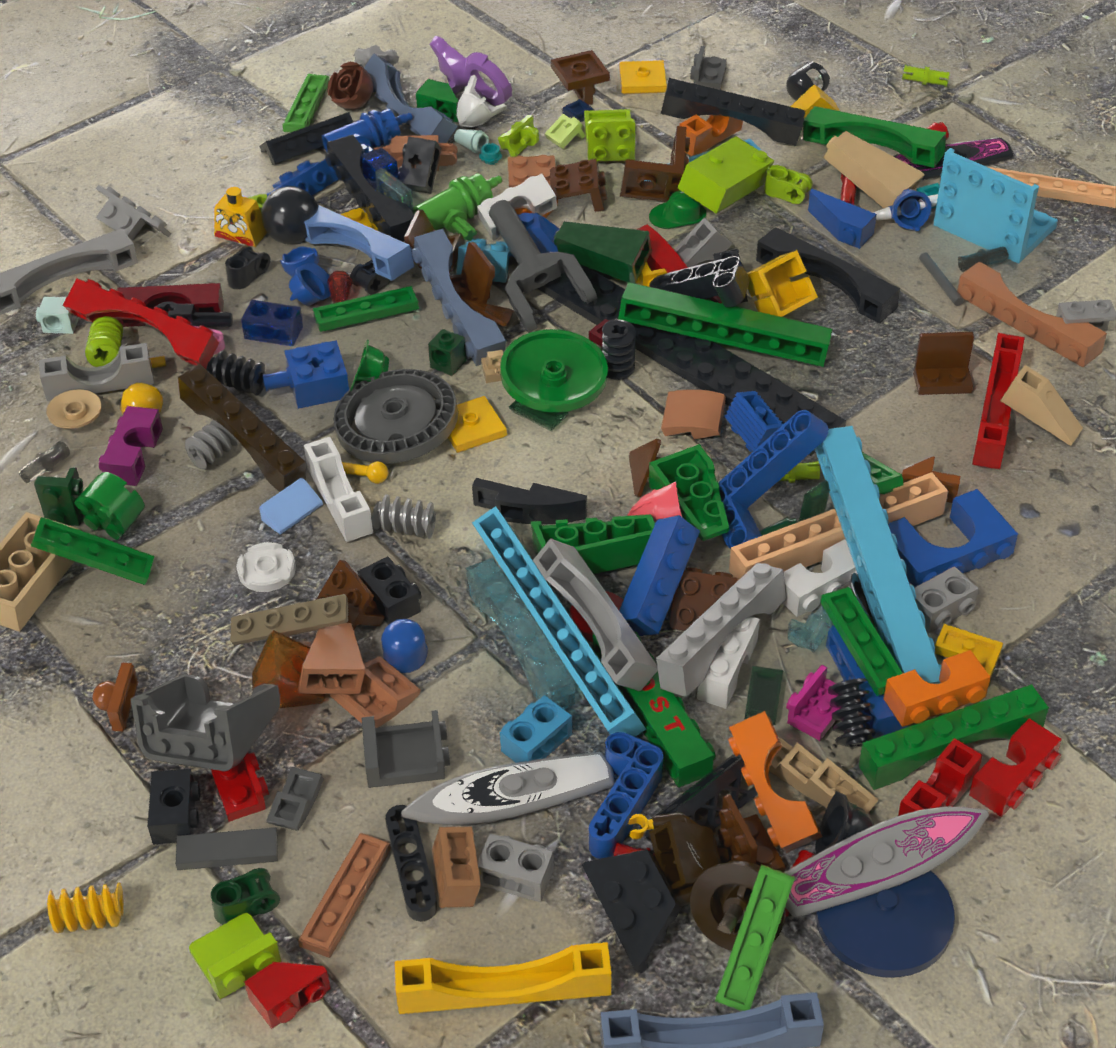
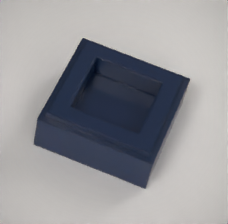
M579 99L562 107V114L569 118L575 117L581 123L584 121V111L594 110V108Z

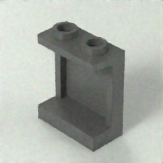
M438 710L431 711L432 721L377 728L374 716L361 718L368 788L445 779L444 766L450 765L448 746L442 747L441 740H447L445 721H439Z

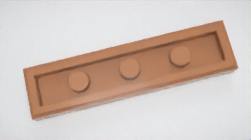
M363 833L358 835L298 940L299 947L328 958L332 956L391 850L389 842Z

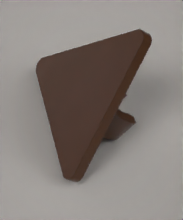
M463 300L471 309L495 321L497 326L500 324L506 327L514 313V310Z
M655 439L629 453L632 482L636 497H641L649 477V462L661 458L656 457L661 445L660 439Z

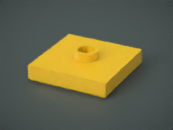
M663 60L619 62L621 92L623 94L666 92L667 84Z
M482 396L457 405V423L448 439L458 453L507 436V429L487 398Z

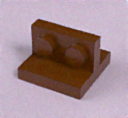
M593 50L551 60L552 70L567 91L573 90L578 98L588 105L593 104L595 84L610 81L609 71Z

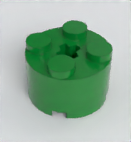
M102 472L95 477L74 503L84 514L85 518L83 521L92 530L102 528L110 537L119 540L144 510L145 504L143 499L135 489L130 493L124 487L127 482L122 478L109 472Z

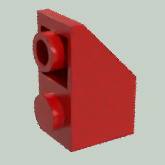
M273 962L244 981L250 1002L271 1029L280 1023L290 1021L299 1010L309 1003L319 1001L331 989L327 970L324 966Z

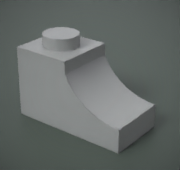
M704 217L674 250L689 268L702 261H714L713 254L726 251L732 245V242L720 229Z

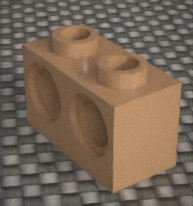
M439 827L432 851L440 908L473 907L481 887L472 827Z

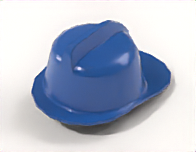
M306 263L295 270L294 276L289 281V288L292 292L290 300L294 301L297 299L306 306H311L321 300H325L335 292V286L329 274L322 267L314 263Z

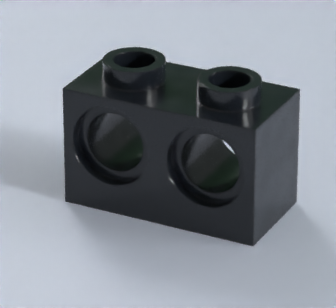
M389 556L357 571L359 578L374 595L373 600L377 603V608L385 616L384 621L387 625L397 619H408L421 612L419 599L422 598L420 589L414 582H409L403 568L399 564L395 565Z

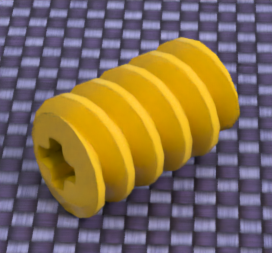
M120 882L117 883L115 893H111L108 885L103 884L101 894L97 895L94 886L90 885L87 896H83L80 887H76L71 898H69L66 888H62L59 899H55L53 891L50 890L47 908L53 930L56 933H62L66 926L69 931L75 932L79 924L83 930H90L93 922L98 929H103L107 920L111 927H117L123 916L124 909L122 884Z

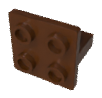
M339 560L316 600L345 594L348 598L347 623H352L353 630L357 625L380 627L385 616L377 608V603L373 600L374 595L345 560Z

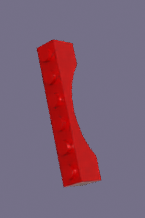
M77 278L63 303V306L72 315L91 323L97 318L104 316L146 323L161 331L168 338L175 353L182 361L194 366L201 364L205 369L219 345L218 340L213 336L214 332L202 325L196 328L191 325L190 321L180 316H177L176 319L168 316V312L159 307L150 309L146 307L143 301L134 297L131 300L126 299L121 292L115 289L104 290L99 283L91 279L85 282Z
M998 333L972 465L999 470L1001 468L1011 408L1001 402V399L1018 375L1025 337Z

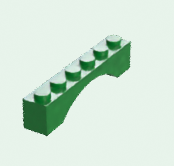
M814 106L803 122L804 141L826 145L832 137H839L847 131L867 143L895 150L905 156L911 163L935 168L945 154L946 132Z
M1031 684L863 742L859 767L873 790L903 780L913 771L939 756L954 738L964 744L991 738L1010 739L1029 718L1043 727L1049 707Z

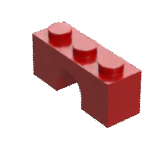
M1029 718L1010 738L1006 757L1017 765H1006L991 757L973 776L969 796L1000 817L1010 808L1015 810L1022 802L1028 788L1035 789L1043 777V772L1047 768L1052 770L1059 762L1061 754L1058 751L1062 739Z
M954 738L937 758L935 768L928 781L924 783L918 780L901 800L898 816L922 809L953 807L971 786L973 776L979 771L983 755Z

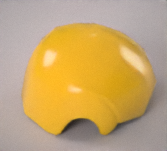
M146 383L132 384L123 392L120 410L123 414L127 406L159 409L160 413L163 405L162 394L152 385Z

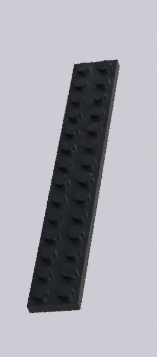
M583 265L580 266L596 292V300L588 304L582 301L565 272L560 277L537 288L595 325H598L604 319L610 321L619 318L621 300L625 291L624 288ZM630 323L636 330V350L698 388L724 394L726 397L725 404L731 406V402H733V398L736 397L735 394L738 392L756 391L758 392L757 395H760L761 399L764 400L763 402L767 403V406L770 407L769 409L773 410L772 413L776 414V417L779 418L778 420L782 421V424L786 423L797 412L807 410L824 421L829 429L846 426L845 419L713 341ZM815 449L809 454L810 456L816 453Z

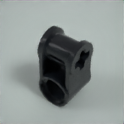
M248 245L243 246L237 253L225 261L229 287L233 289L248 287L251 282L267 271L270 265V255L265 252L258 253Z

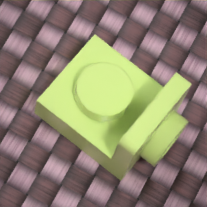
M564 114L545 133L548 140L562 149L575 136L581 139L585 137L581 129L583 125L575 117L569 118Z

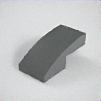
M291 767L282 792L277 791L266 820L267 823L298 831L307 818L324 780L322 774Z

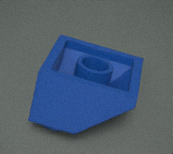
M539 213L517 214L540 253L558 252L557 246L554 244V236L560 228Z

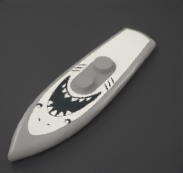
M602 752L543 758L528 762L523 761L500 765L450 779L430 789L404 808L401 815L407 819L442 825H469L493 822L546 809L611 788L615 783L614 773Z

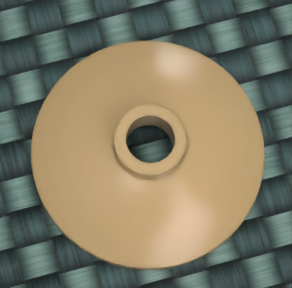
M76 389L63 392L54 397L48 404L46 413L53 425L65 429H74L93 422L99 416L102 405L95 393Z

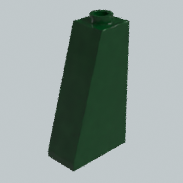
M564 221L554 236V244L557 246L558 252L572 254L580 265L636 284L652 251L649 231Z

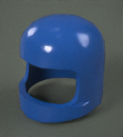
M397 619L384 629L381 637L384 660L400 673H411L418 670L425 663L428 654L425 633L421 626L413 620Z

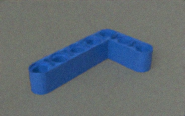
M801 410L793 415L718 483L721 501L724 504L729 525V532L722 534V537L730 549L762 536L748 507L826 439L829 430L828 425L811 412Z

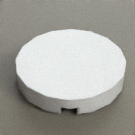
M264 542L253 545L247 549L248 552L244 556L241 554L238 558L236 568L240 582L246 588L256 592H270L280 589L288 584L295 575L296 564L293 553L289 549L287 551L282 548V545L278 543Z

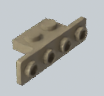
M345 594L233 616L231 618L230 641L233 645H240L345 624L348 622V598Z

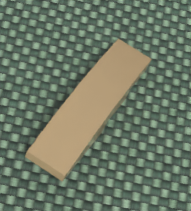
M778 736L783 747L773 758L769 770L775 776L826 808L836 791L846 795L850 803L856 804L865 810L867 814L877 803L878 799L830 759L826 758L822 763L798 742L792 747Z

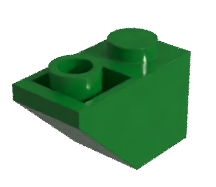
M427 79L416 92L417 108L433 107L448 116L452 121L458 122L456 115L458 99L449 84Z

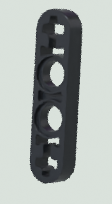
M396 805L391 807L386 813V827L406 910L409 917L419 922L427 921L435 915L437 901L416 820L402 817L401 812L407 806ZM399 818H403L406 831L401 833L397 822ZM405 843H412L416 846V850L410 854L401 853L398 849ZM412 870H418L424 874L418 881L412 882L405 878L406 874ZM421 891L424 903L426 904L424 908H419L417 904L416 893Z

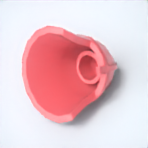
M676 482L658 490L654 489L652 492L642 496L631 508L627 516L651 514L655 523L659 519L678 515L682 517Z

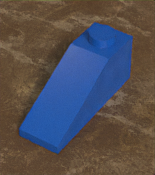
M815 189L810 190L808 211L837 240L860 249L874 234L877 214Z

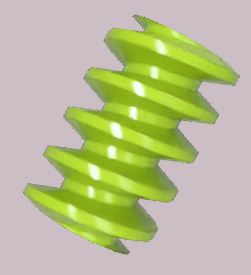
M107 316L100 317L93 321L90 326L85 356L92 366H104L117 356L121 347L124 330L122 324L117 319Z

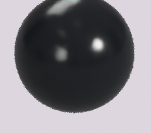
M284 186L278 188L266 198L261 212L263 226L270 237L279 243L298 244L305 242L308 236L304 222L316 214L318 204L308 191L300 187Z

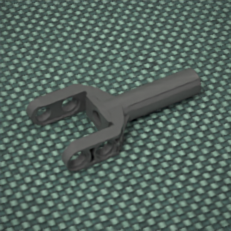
M501 200L490 207L489 216L519 265L510 275L505 290L512 308L527 333L537 329V323L532 316L533 310L525 299L523 292L526 294L538 287L544 286L548 282L560 277L564 272L582 301L588 304L597 299L591 282L574 255L562 252L540 253L509 201Z

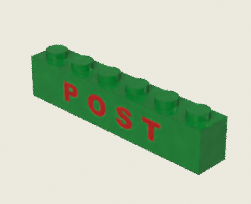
M634 631V633L636 634V636H637V637L639 638V640L641 641V639H640L638 633H637L636 631ZM593 634V650L601 661V649L596 636ZM658 671L641 691L617 685L645 726L646 730L643 733L649 743L657 746L663 752V765L678 788L702 779L713 770V761L716 759V755L712 745L704 741L700 735L697 722L694 719H690L686 714L681 698L679 696L675 697L672 692L660 689Z

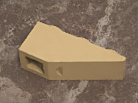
M1024 365L1001 399V402L1072 446L1083 429L1051 382L1026 365Z

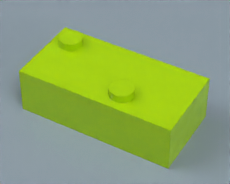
M735 136L688 163L678 189L717 214L764 185L767 168L773 165L774 160L768 157L764 151L757 150Z

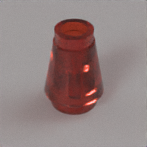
M344 271L333 272L327 280L333 304L349 300L352 279Z

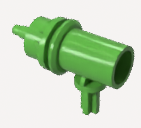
M479 173L470 177L461 176L457 180H451L448 189L414 206L413 213L415 215L416 211L423 210L435 231L445 227L451 233H461L465 241H472L473 236L477 235V231L467 222V219H472L475 215L479 214L477 206L484 200L493 198L491 189L502 183L501 176H496L486 181Z

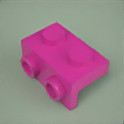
M821 665L815 673L810 672L803 683V688L799 693L794 692L786 705V709L789 710L787 724L819 741L835 723L836 720L832 718V713L839 709L830 706V700L837 696L829 694L828 688L836 683L826 678L828 668L824 665Z

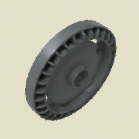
M416 369L390 370L382 372L379 376L380 378L376 380L374 379L375 376L368 378L371 382L366 380L354 385L351 392L349 390L344 394L334 412V428L341 446L358 459L367 462L379 461L386 464L412 460L434 450L449 437L458 419L457 402L451 386L444 379L433 373ZM354 418H355L356 427H357V429H358V431L360 432L361 435H359L358 433H356V432L351 428L352 422H353Z

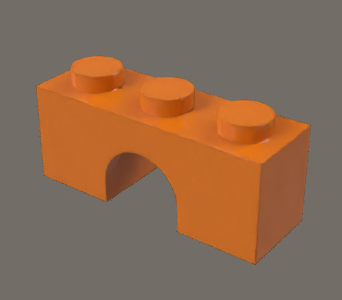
M696 114L680 123V126L686 127V137H690V146L687 154L690 156L700 154L742 129L743 121L720 115H710L707 121H705Z
M969 650L943 659L939 676L941 683L939 684L926 682L915 669L887 679L883 699L901 726L904 727L912 723H921L927 718L940 713H949L965 704L981 701L987 695L991 677L973 652Z

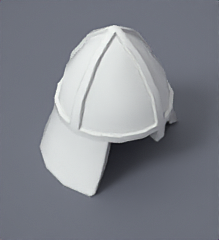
M475 75L470 76L468 85L457 105L456 115L458 123L463 127L480 126L507 108L505 104L494 107L485 101V97L481 98L474 89L477 81Z

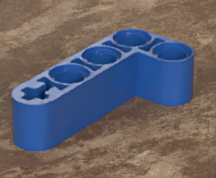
M623 732L611 734L605 742L606 760L611 765L613 773L618 775L619 778L589 824V851L598 859L613 856L617 843L623 844L634 824H628L630 818L635 814H641L663 776V752L661 749Z

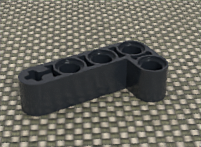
M732 256L659 275L650 282L649 287L700 299L719 296L725 307H733L741 303L745 298L750 278L740 258Z

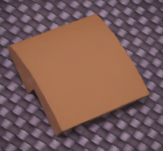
M677 390L668 392L661 426L664 436L691 432L694 439L720 435L726 400L725 395L707 390Z
M381 656L364 663L365 674L360 694L330 695L331 698L361 723L362 717L374 716L376 728L385 724L404 710L420 695L421 689Z

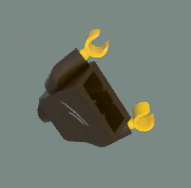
M676 812L653 815V819H647L642 814H635L629 820V825L639 824L642 829H634L630 832L629 836L633 839H641L647 830H651L649 834L655 858L682 907L690 905L692 887L705 870L714 865L728 862V850L724 846H717L713 830L710 827L698 825L697 822L684 813Z

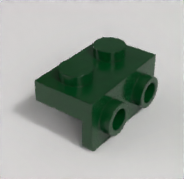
M70 467L66 478L37 476L34 486L44 518L69 526H80L84 514L76 507L74 502L83 492V480L79 478L77 468Z

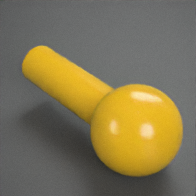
M379 461L372 462L369 466L342 462L345 474L366 476L371 482L376 484L384 482L389 474L387 466Z

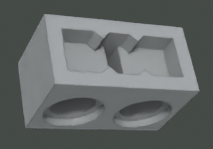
M955 566L914 588L918 610H921L925 617L926 632L929 634L938 628H942L944 624L948 625L952 620L961 615H968L976 606L979 588Z
M489 834L478 860L481 886L541 903L554 871L553 851L548 850L542 845H530L516 841L509 836ZM534 868L537 870L529 871L528 869Z

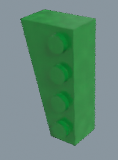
M651 514L616 516L608 522L598 520L597 518H586V523L568 524V519L556 520V525H542L541 521H532L533 549L537 556L550 539H554L575 547L593 574L639 564L655 526V521Z

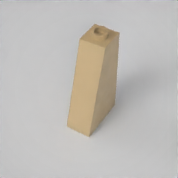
M847 131L839 137H832L826 145L828 150L824 159L883 208L893 205L895 199L903 190H915L925 175L920 170Z

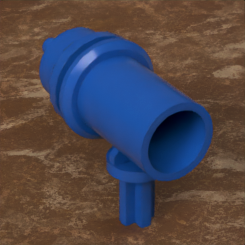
M389 108L382 111L371 110L368 114L365 112L361 113L360 120L323 134L324 148L327 152V142L353 134L363 147L364 159L371 161V156L375 154L374 148L385 147L391 143L392 138L401 136L399 126L412 120L413 116L411 113L395 117Z

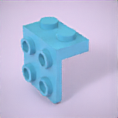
M473 238L472 241H466V244L459 246L456 275L462 272L468 243L475 242L495 268V277L492 281L507 282L509 256L512 253L505 241L487 244L485 239Z

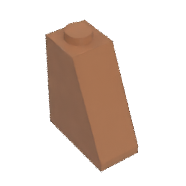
M352 623L320 628L302 666L298 686L299 694H360L365 666Z

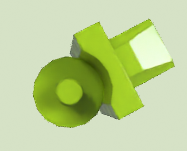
M527 115L520 122H515L511 130L507 133H502L498 137L501 149L508 150L510 157H516L526 147L534 146L539 142V130L534 127L533 115Z

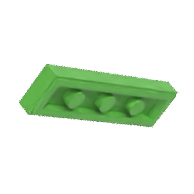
M307 74L282 125L283 132H293L310 125L327 90L329 76Z
M761 864L715 999L716 1002L740 1011L750 1010L795 879L794 876Z

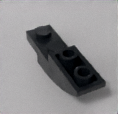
M475 478L472 484L473 505L488 509L496 506L507 522L531 524L532 521H541L542 525L556 524V520L568 519V523L584 520L587 517V495L533 483L530 490L480 478Z

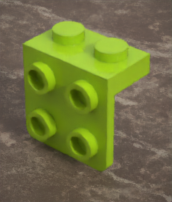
M249 913L239 915L195 940L189 946L190 954L220 1000L245 986L244 981L271 963L282 962L277 941L271 932L264 935Z

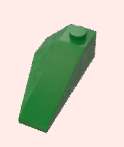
M700 444L649 462V487L651 490H658L676 482L682 518L700 531L698 537L702 541L729 532L724 504L719 493V484L715 477L714 464Z

